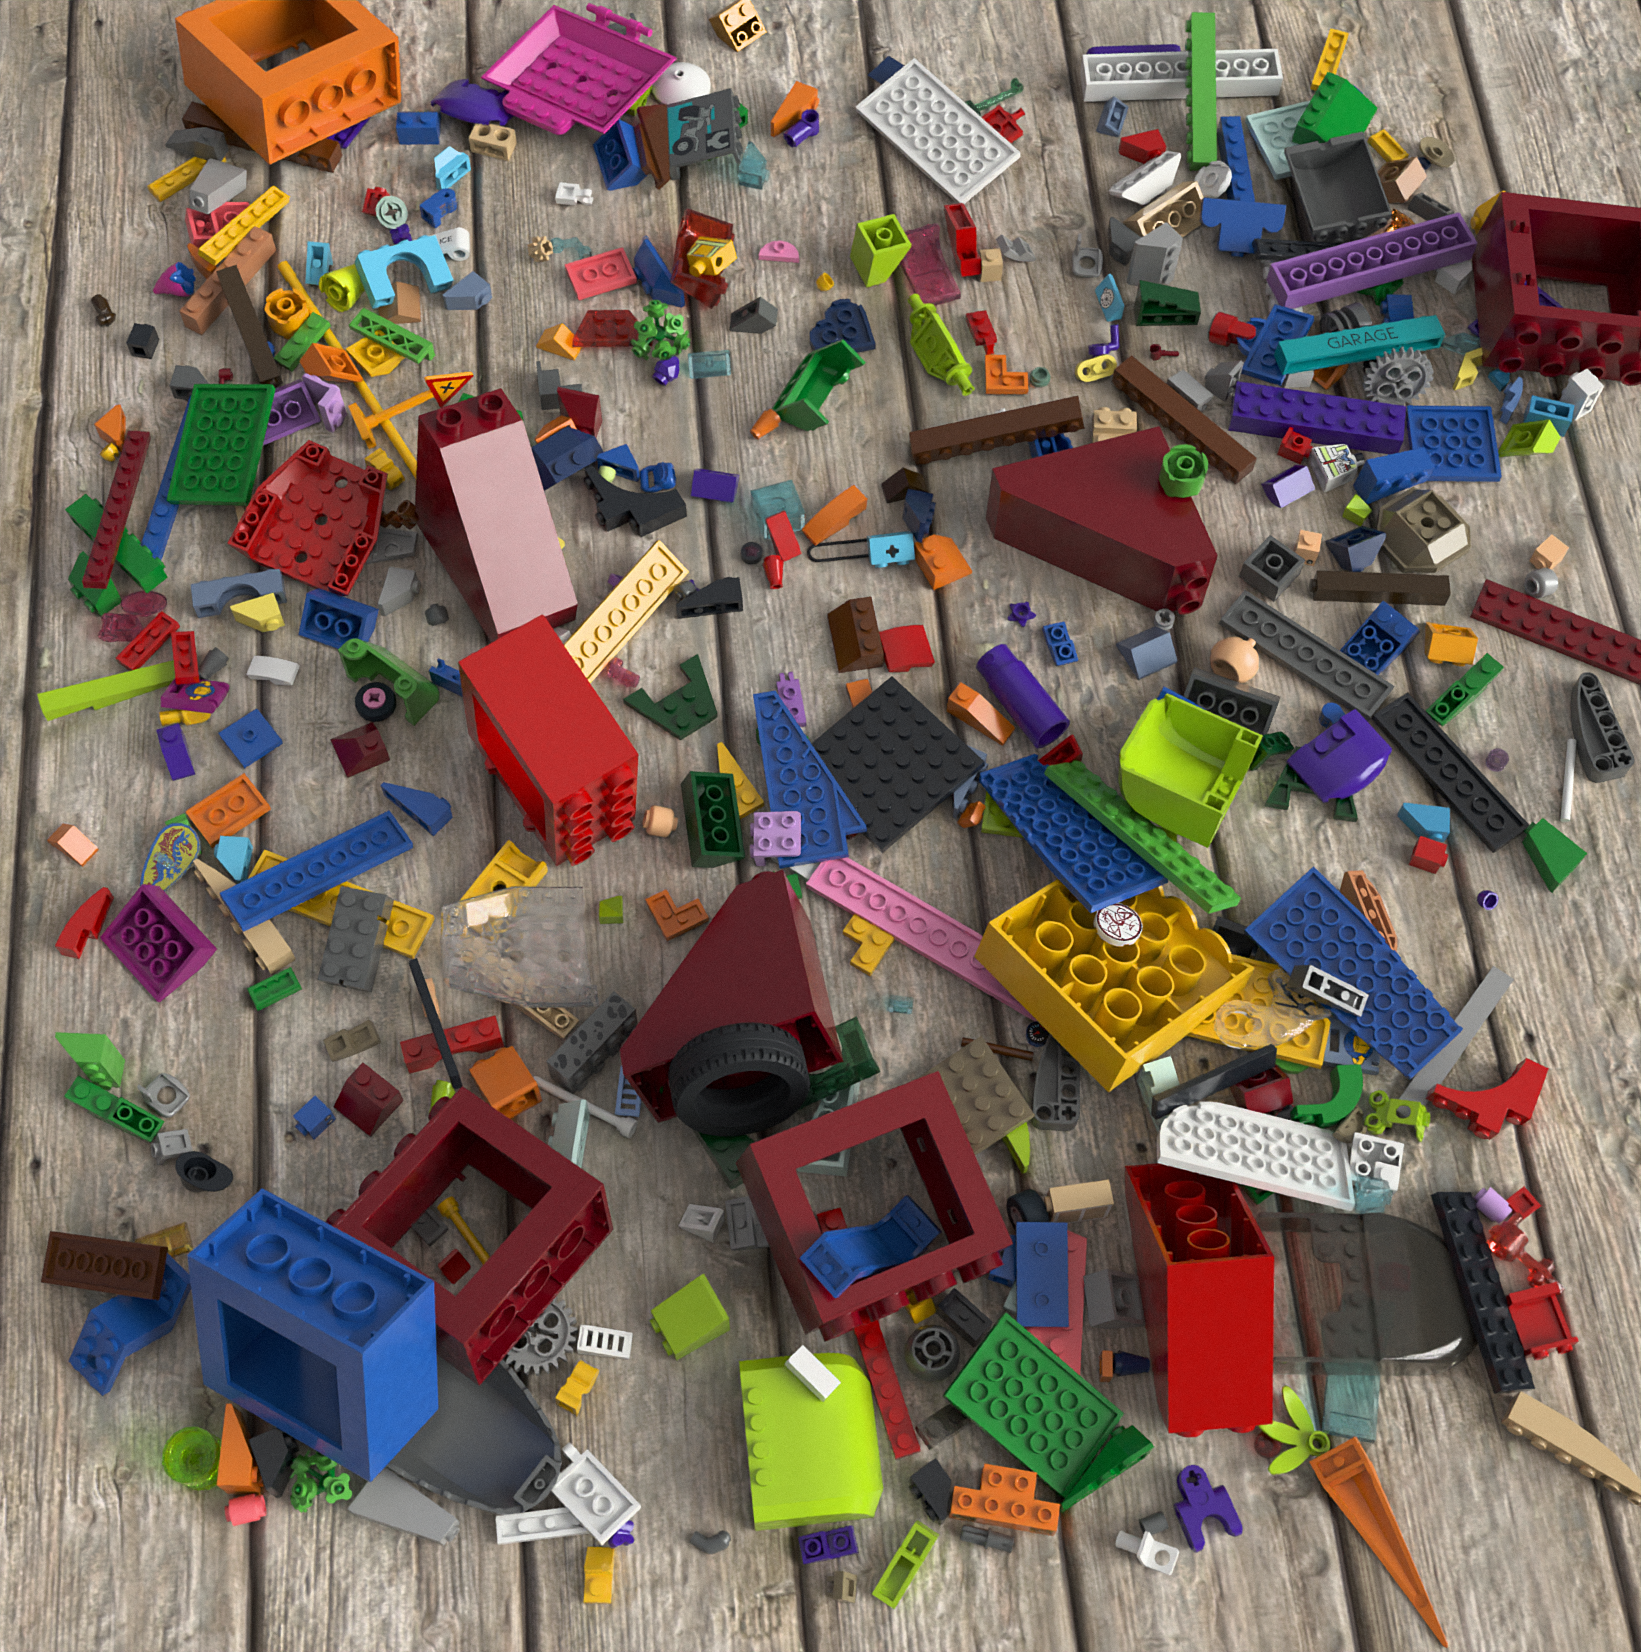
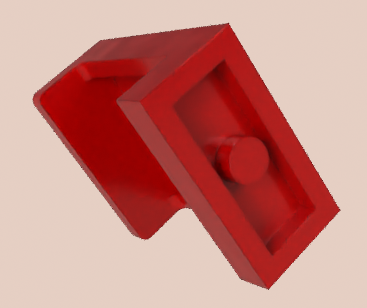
M1557 1282L1510 1293L1506 1296L1507 1306L1515 1322L1516 1331L1524 1349L1525 1359L1533 1357L1534 1361L1549 1357L1548 1353L1557 1351L1558 1354H1564L1572 1351V1346L1579 1342L1577 1336H1571L1556 1295L1560 1292Z

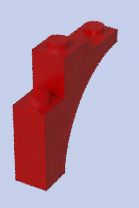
M1525 1058L1517 1064L1509 1079L1500 1086L1484 1091L1472 1092L1454 1090L1436 1084L1428 1090L1425 1099L1431 1101L1438 1108L1454 1112L1455 1116L1460 1119L1470 1120L1467 1129L1474 1132V1135L1478 1138L1490 1140L1499 1134L1504 1118L1514 1125H1523L1531 1119L1549 1068Z

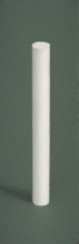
M1575 739L1567 740L1560 821L1564 823L1570 822L1577 740Z

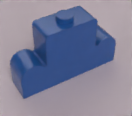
M1203 198L1200 222L1206 228H1213L1219 225L1217 251L1231 252V256L1243 257L1244 254H1254L1252 241L1254 238L1261 239L1262 229L1269 234L1281 230L1284 224L1286 205Z

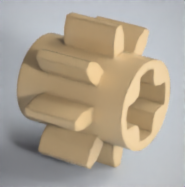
M546 236L531 238L533 243L527 244L529 256L534 258L535 262L548 261V255L553 254L552 243L546 240Z

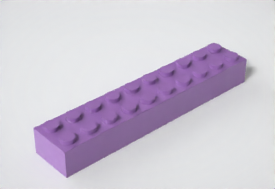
M1460 212L1272 263L1266 281L1279 305L1294 309L1471 260L1477 246V241Z

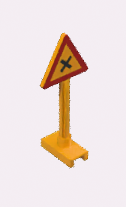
M472 372L426 376L424 380L429 390L375 415L371 414L365 417L356 402L348 407L363 441L365 440L368 449L377 446L371 431L372 428L433 397L440 408H442L474 375Z

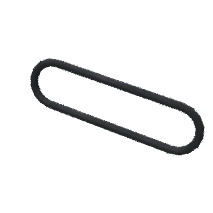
M867 538L819 543L816 546L813 544L807 550V555L814 562L868 557V554L815 559L810 553L814 547L866 542Z

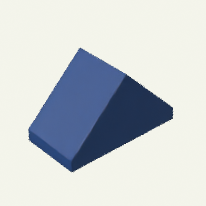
M627 444L598 454V470L600 466H608L616 471V476L639 482V467Z

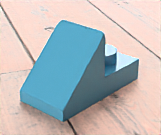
M308 241L305 284L319 285L320 277L329 272V265L333 266L329 243Z

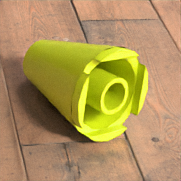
M355 264L325 273L319 279L321 293L325 292L328 297L325 299L326 302L339 312L350 310L365 292Z

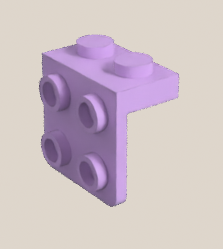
M305 373L302 379L313 403L318 404L326 430L333 433L337 427L342 425L344 418L347 416L340 389L332 383L328 384L315 375L311 376Z
M798 811L754 812V823L750 824L751 837H754V844H750V857L755 859L756 866H766V857H794L801 854V815Z

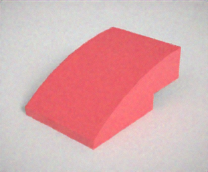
M226 202L209 214L186 208L185 222L190 243L200 248L250 206L249 202Z

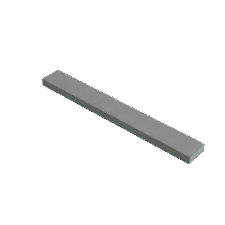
M1495 966L1491 968L1455 1019L1458 1026L1463 1028L1461 1033L1416 1074L1399 1098L1400 1100L1420 1102L1421 1105L1428 1103L1429 1100L1425 1099L1428 1090L1436 1084L1442 1083L1513 982V978ZM1400 1106L1396 1111V1115L1400 1118H1407L1411 1113L1408 1106Z

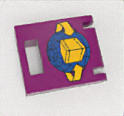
M174 679L160 697L161 707L212 714L227 696L230 687L225 682L199 679V683L176 685V680Z

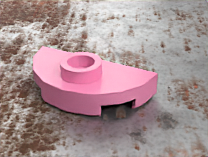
M772 241L765 244L758 255L759 260L799 263L797 249L785 241Z

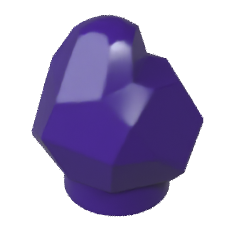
M671 356L667 360L657 361L652 378L663 386L678 378V357Z

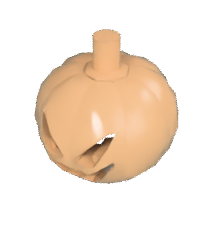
M1235 636L1218 641L1213 646L1210 656V665L1214 674L1240 683H1245L1252 679L1259 669L1258 653L1253 648L1256 642L1252 638L1246 641Z

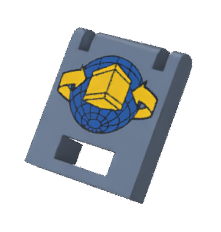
M1327 1016L1331 1024L1322 1065L1335 1068L1337 1065L1360 1064L1362 1073L1378 1075L1379 1068L1375 1066L1380 1064V1055L1337 1018ZM1338 1033L1337 1052L1329 1051L1330 1035Z

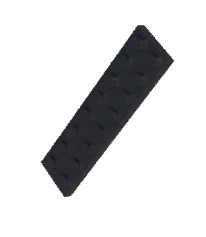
M1408 692L1373 715L1372 720L1492 853H1495L1524 833L1529 826L1526 820Z
M1436 1192L1432 1194L1433 1205L1494 1394L1527 1392L1535 1389L1532 1374L1525 1359L1524 1349L1520 1343L1515 1322L1509 1312L1508 1301L1504 1294L1499 1273L1496 1270L1491 1255L1492 1252L1488 1246L1484 1228L1471 1192Z

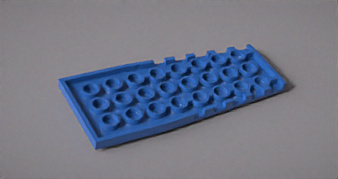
M1037 754L980 773L979 782L1048 869L1090 913L1168 883L1166 877L1044 774L1049 765H1042L1038 761Z
M1314 866L1244 930V933L1289 977L1292 974L1294 965H1312L1369 994L1361 1017L1320 1002L1318 1003L1408 1079H1412L1463 1030L1451 1018L1447 1009L1437 1002L1433 997V993L1428 988L1426 989L1417 979V975L1412 969L1409 970L1402 962L1398 953L1388 946L1384 937L1370 921Z

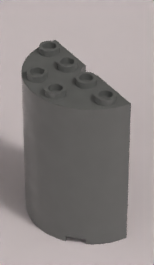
M1363 132L1330 138L1325 143L1315 141L1285 148V158L1315 242L1345 244L1363 239L1387 225L1392 212Z

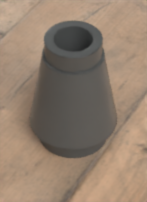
M216 647L212 651L209 650L198 668L199 676L204 680H208L227 665L226 662L229 658Z

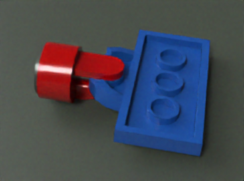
M1274 304L1267 320L1250 318V321L1247 323L1238 321L1236 316L1218 312L1211 321L1208 339L1209 342L1228 347L1231 343L1238 345V349L1242 354L1247 356L1241 374L1281 386L1286 375H1282L1274 357L1278 342L1306 336L1314 322V316Z

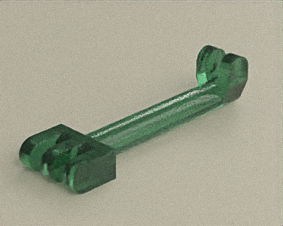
M1014 78L1011 81V89L975 105L971 100L964 103L980 116V111L1022 93L1024 86L1022 83H1019L1020 81L1017 78Z

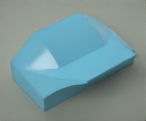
M448 146L434 158L437 189L440 191L451 187L471 170L467 154L458 152Z

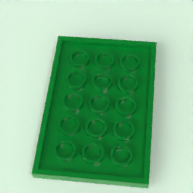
M194 384L166 501L170 504L248 506L251 500L276 390L272 384Z
M1006 1312L1002 1313L942 1395L1029 1471L1037 1472L1036 1477L1061 1498L1068 1496L1124 1415L1119 1408Z

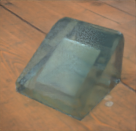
M890 995L888 1011L912 1014L914 998Z

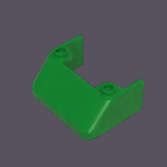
M844 339L814 350L803 358L771 409L778 414L782 421L805 431H814L818 427L827 425L829 421L819 412L820 407L835 385L844 384L849 379L851 370L863 366L866 362Z

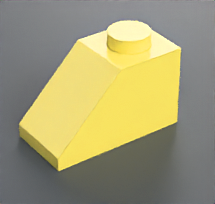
M274 593L230 606L237 622L261 632L274 631L279 627L285 626Z

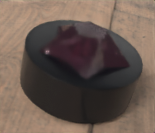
M748 542L742 546L741 558L745 563L753 565L762 560L763 550L758 543Z

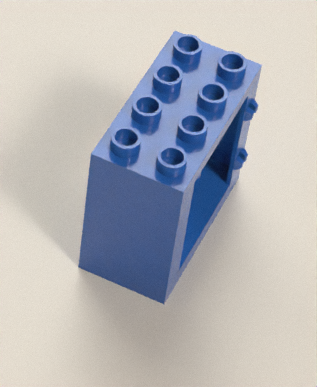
M263 1188L187 1255L203 1384L369 1482L383 1470L438 1410L435 1291L433 1280Z

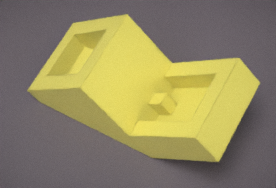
M1482 347L1465 354L1452 387L1454 391L1473 384L1478 374L1475 367L1482 365Z

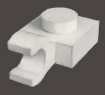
M559 182L555 197L557 204L576 205L577 201H580L582 204L590 206L593 202V197H591L592 190L580 189L579 184Z

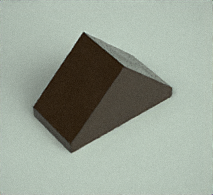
M904 467L881 484L887 504L905 500L908 489L928 493L923 475Z

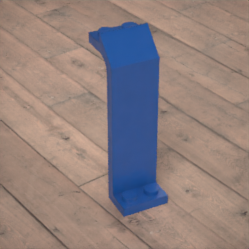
M905 1195L884 1218L875 1224L824 1232L800 1257V1260L834 1298H838L856 1279L882 1273L917 1258L928 1249L927 1247L942 1231L909 1195Z

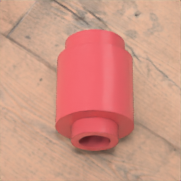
M253 1493L229 1499V1505L225 1506L227 1522H232L233 1526L258 1521L260 1517L266 1516V1504L262 1494L256 1495Z

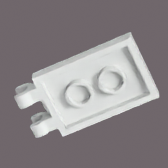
M569 1442L561 1450L571 1463L559 1473L557 1482L551 1492L602 1546L641 1508V1505L588 1449L581 1455Z

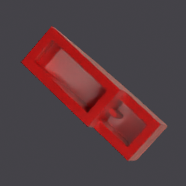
M103 887L93 894L70 918L55 944L61 955L80 959L87 939H98L114 899L108 888Z

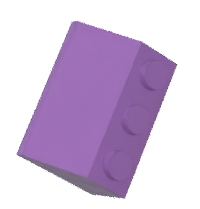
M298 379L275 390L263 445L321 421L303 380Z

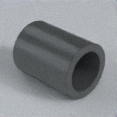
M1162 1511L1139 1519V1525L1143 1534L1147 1531L1152 1536L1169 1528Z

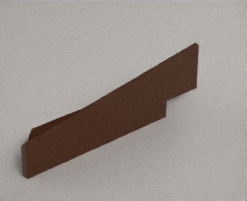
M665 104L638 107L636 110L640 123L634 127L641 169L646 175L650 173L654 177L657 190H660L670 180L667 106Z

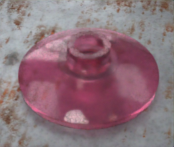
M144 591L134 592L121 600V608L125 612L141 617H148L158 613L167 606L166 597L153 591L149 593Z

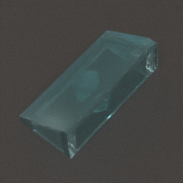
M730 350L689 353L688 368L690 379L731 375Z

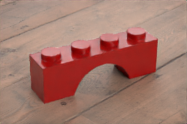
M495 1015L443 1030L452 1055L461 1052H478L482 1054L504 1047ZM433 1033L400 1042L409 1074L433 1068L442 1059Z

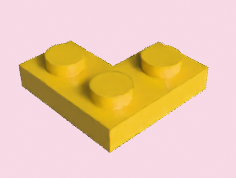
M856 914L853 915L843 930V935L861 945L851 959L850 965L871 976L895 941V937Z

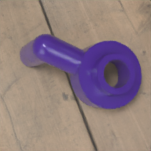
M1118 324L1110 325L1111 343L1088 345L1089 355L1097 357L1119 349Z

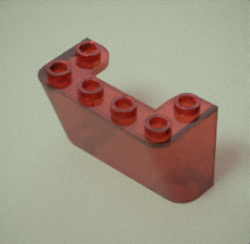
M687 208L678 227L670 282L702 304L713 309L714 306H718L721 294L724 295L728 287L725 277L721 276L723 270L717 275L701 274L699 277L692 276L689 272L690 265L687 253L700 236L728 239L733 242L735 236L732 233L733 224Z

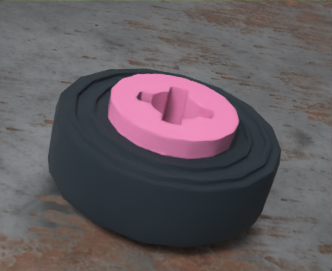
M368 683L357 692L355 707L359 715L365 720L371 722L383 721L394 713L396 696L393 690L384 683Z

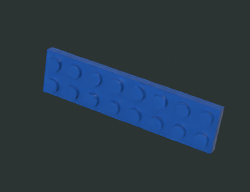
M389 810L220 892V897L241 930L245 932L412 849L413 842Z

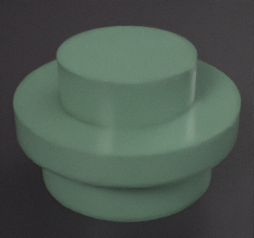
M1044 367L1035 368L1029 377L1031 384L1036 387L1047 386L1051 379L1050 373Z

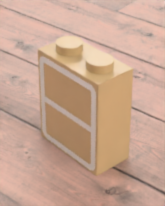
M1109 1179L1049 1188L1047 1196L1044 1197L1049 1222L1069 1224L1108 1218L1114 1205Z

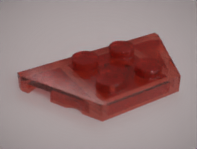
M588 310L573 337L572 347H633L631 340L637 341L639 336L638 331L634 328V324L638 320L630 310Z

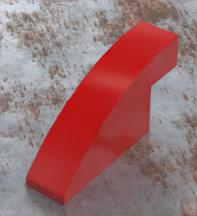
M965 204L944 205L949 239L961 277L981 274V258L977 252L976 226Z

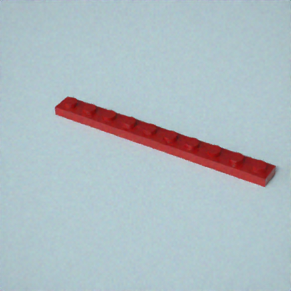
M841 1207L817 1214L822 1234L828 1231L847 1229ZM864 1277L856 1279L851 1285L865 1280ZM866 1310L859 1312L863 1324L853 1328L895 1460L919 1453L921 1449L878 1320L871 1322Z

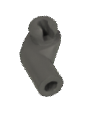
M722 1530L708 1538L695 1531L690 1543L707 1554H715L729 1546L731 1536L727 1531Z

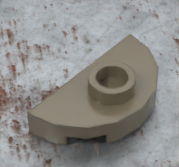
M1358 1105L1355 1106L1332 1133V1136L1344 1143H1352L1354 1132L1366 1133L1367 1125H1364L1362 1118L1364 1113Z

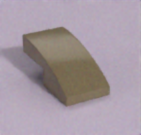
M367 1020L349 1031L342 1029L324 1039L323 1042L331 1061L335 1062L363 1052L381 1043V1040L373 1022Z

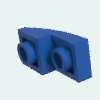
M1065 621L1043 626L1042 631L1056 667L1078 662L1074 643L1069 638Z

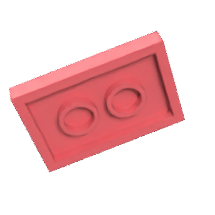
M623 247L565 264L566 273L578 300L637 283L636 275Z

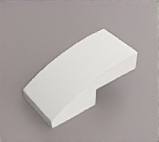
M254 656L246 675L252 680H270L274 685H293L300 666L297 663L283 659Z

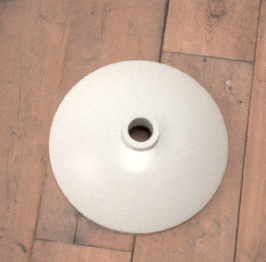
M687 62L672 63L652 84V93L660 104L668 105L709 94L710 79L702 68Z

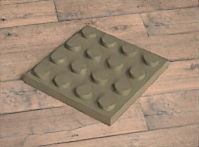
M982 1036L918 1077L921 1078L939 1071L975 1155L1035 1117L1033 1111Z

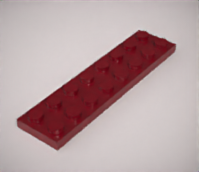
M1485 580L1471 613V618L1640 685V639L1491 580Z

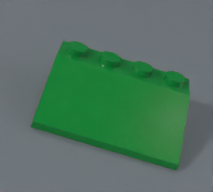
M1327 72L1299 119L1292 142L1299 145L1315 141L1325 143L1330 138L1358 132L1365 133L1378 107L1347 79Z

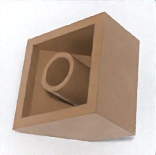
M1417 156L1386 162L1378 171L1388 203H1404L1408 201L1411 197L1410 195L1421 186V183L1427 177Z

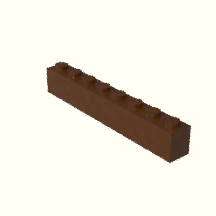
M191 102L182 117L185 129L207 127L224 133L227 145L256 152L207 105ZM325 138L282 160L333 173L343 155L338 141Z
M1132 355L1114 369L1112 383L1117 389L1126 393L1133 402L1138 403L1149 415L1155 417L1163 427L1172 431L1179 440L1184 441L1187 445L1196 447V450L1201 454L1203 452L1207 457L1208 464L1219 470L1226 479L1237 484L1253 471L1257 457Z
M1073 396L909 432L915 464L925 465L933 461L948 460L961 455L967 456L975 452L990 451L994 448L1012 446L1021 442H1032L1036 439L1054 437L1067 432L1074 433L1085 429L1079 397Z

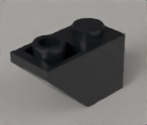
M935 1458L910 1476L909 1482L911 1485L908 1487L917 1500L920 1498L927 1506L924 1510L932 1522L937 1520L939 1525H942L947 1515L951 1479Z

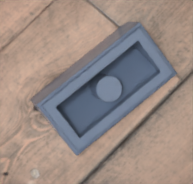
M1113 96L1104 105L1096 131L1101 134L1119 137L1129 107Z

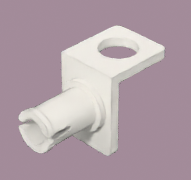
M1120 1531L1117 1536L1116 1547L1137 1554V1558L1142 1566L1167 1575L1172 1574L1179 1554L1177 1548L1155 1541L1150 1532L1145 1531L1142 1539L1124 1531ZM1159 1551L1169 1553L1170 1561L1168 1564L1161 1566L1155 1562V1556Z

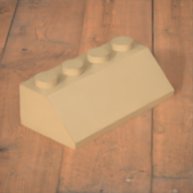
M1188 181L1180 183L1124 220V225L1142 238L1167 222L1181 237H1184L1202 225L1200 222V210L1204 197L1198 182Z

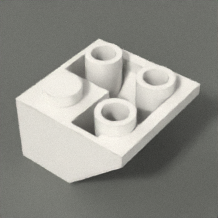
M1354 1132L1349 1161L1352 1184L1366 1194L1391 1199L1398 1190L1404 1144Z

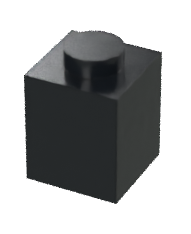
M134 323L126 344L131 356L152 359L160 339L154 326Z

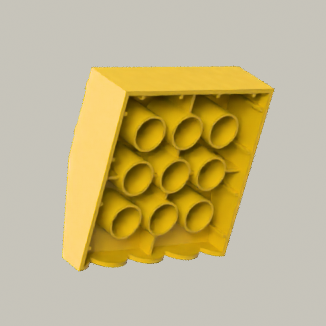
M1057 879L990 921L974 957L1107 1092H1110L1141 1070L1144 1064L1152 1062L1173 1047L1242 989L1255 968L1243 961H1233L1230 949L1224 939L1211 929L1198 928L1196 917L1191 908L1180 898L1165 896L1162 885L1118 902L1134 910L1141 918L1143 927L1139 938L1134 944H1124V946L1109 944L1099 937L1096 926L1094 928L1093 922L1097 911L1090 913L1063 883Z

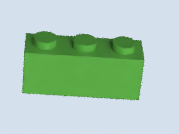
M55 1033V1038L93 1084L104 1090H111L112 1087L120 1088L125 1059L106 1034Z

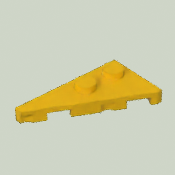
M723 742L717 744L720 773L733 774L739 818L741 820L764 807V801Z

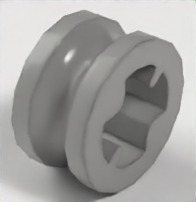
M1168 609L1158 610L1155 614L1154 626L1166 631L1170 630L1173 626L1175 615ZM1163 617L1168 619V621H1165V623L1161 622L1160 620L1163 619Z

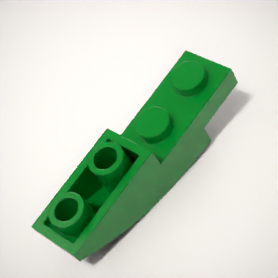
M1486 653L1425 712L1443 727L1471 704L1503 671L1504 666Z
M79 1075L64 1096L65 1099L87 1110V1113L149 1143H152L165 1123L162 1119L122 1097L119 1098Z

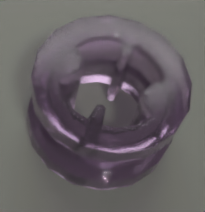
M1493 749L1486 758V765L1492 771H1502L1509 761V756L1502 749ZM1495 757L1500 758V760H1499L1500 763L1494 762V761L1496 760V759H1494V758H1495Z

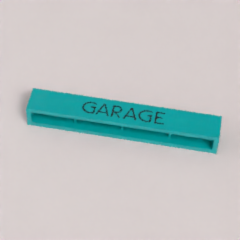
M1437 315L1422 316L1420 318L1403 319L1391 323L1385 322L1379 325L1363 326L1350 330L1345 329L1321 335L1304 336L1291 340L1286 339L1278 342L1274 357L1282 375L1373 360L1376 359V356L1383 358L1384 351L1391 354L1392 348H1395L1396 352H1399L1401 347H1404L1405 352L1410 347H1412L1413 352L1436 349L1440 347L1445 337V332Z

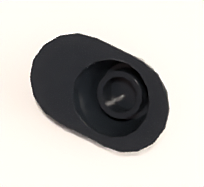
M186 1152L180 1155L176 1161L175 1169L180 1176L182 1185L191 1192H216L224 1190L233 1181V1173L230 1168L202 1152Z

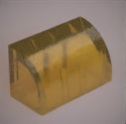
M187 1222L135 1239L136 1243L168 1247L167 1253L172 1258L191 1252L194 1249Z

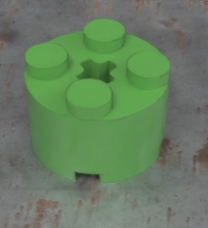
M1182 444L1171 448L1163 458L1159 474V481L1165 494L1170 497L1198 495L1203 487L1208 470L1206 455L1203 452L1202 454L1198 452L1196 447L1192 445Z

